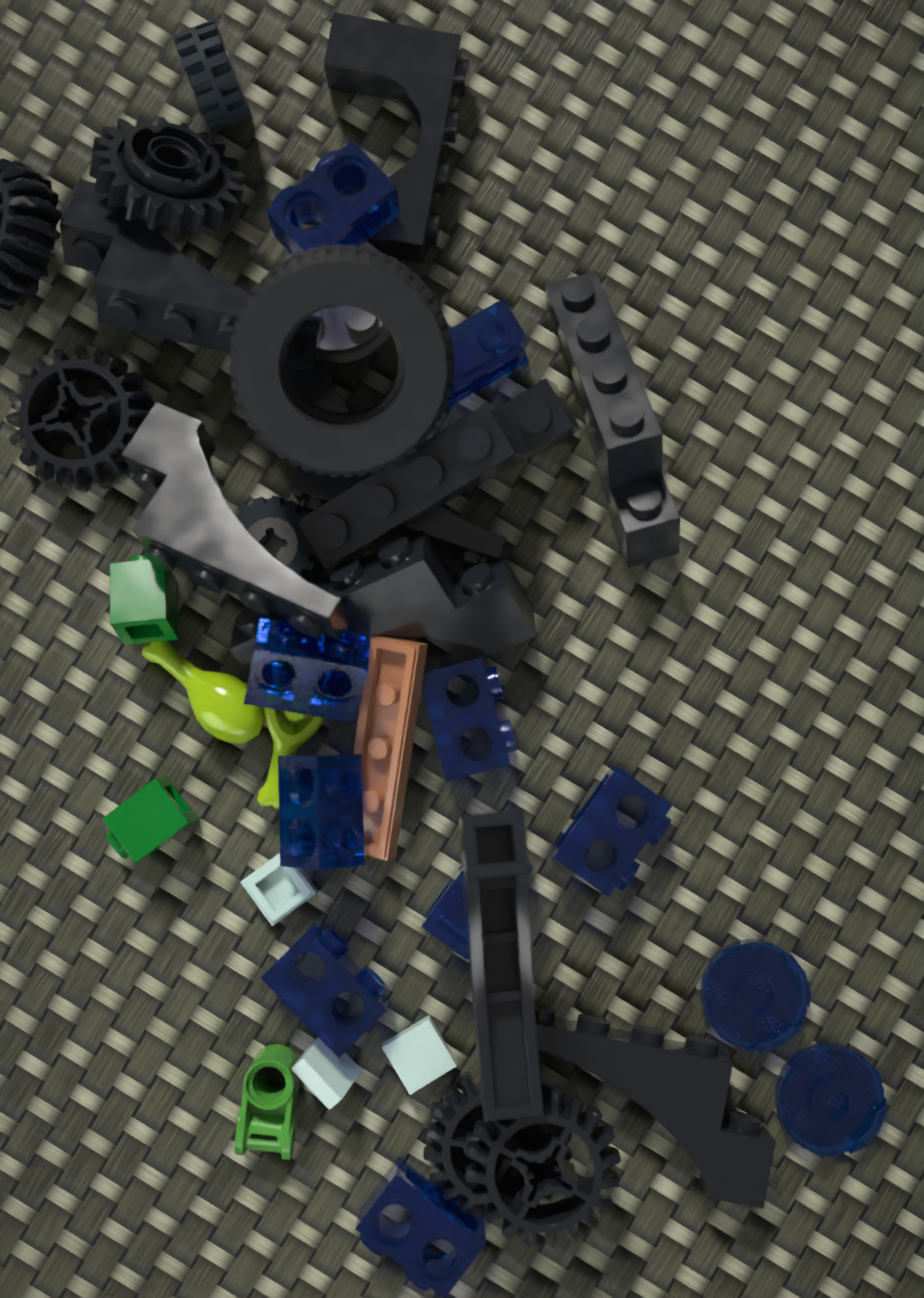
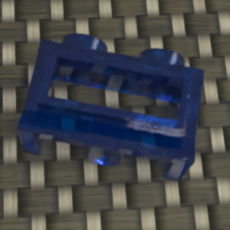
M504 298L449 329L454 348L455 376L447 408L529 362L525 352L527 336Z

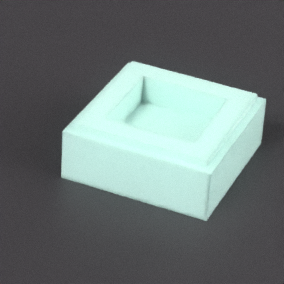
M287 848L241 881L243 887L272 926L318 892Z
M430 1015L382 1044L383 1051L410 1095L457 1067L455 1057Z
M326 1031L309 1045L291 1068L297 1077L329 1110L342 1100L362 1071Z

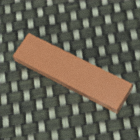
M389 635L370 636L340 848L385 861L396 857L428 644Z

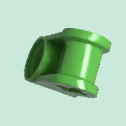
M272 1044L260 1049L246 1072L235 1134L234 1148L236 1155H244L247 1150L280 1153L282 1159H292L298 1121V1108H296L299 1078L291 1070L298 1061L295 1052L287 1046ZM264 1067L277 1068L283 1073L285 1083L278 1086L269 1085L262 1080L259 1070Z

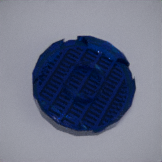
M746 939L730 943L712 956L701 976L699 998L704 1017L720 1038L737 1047L762 1052L781 1047L798 1034L805 1022L803 1018L807 1013V1006L810 1007L811 991L806 972L793 955L770 941Z
M815 1043L798 1050L782 1066L775 1083V1109L782 1126L802 1148L820 1156H836L835 1154H843L847 1151L851 1154L863 1149L880 1131L887 1113V1099L884 1097L883 1082L878 1070L858 1051L840 1043Z

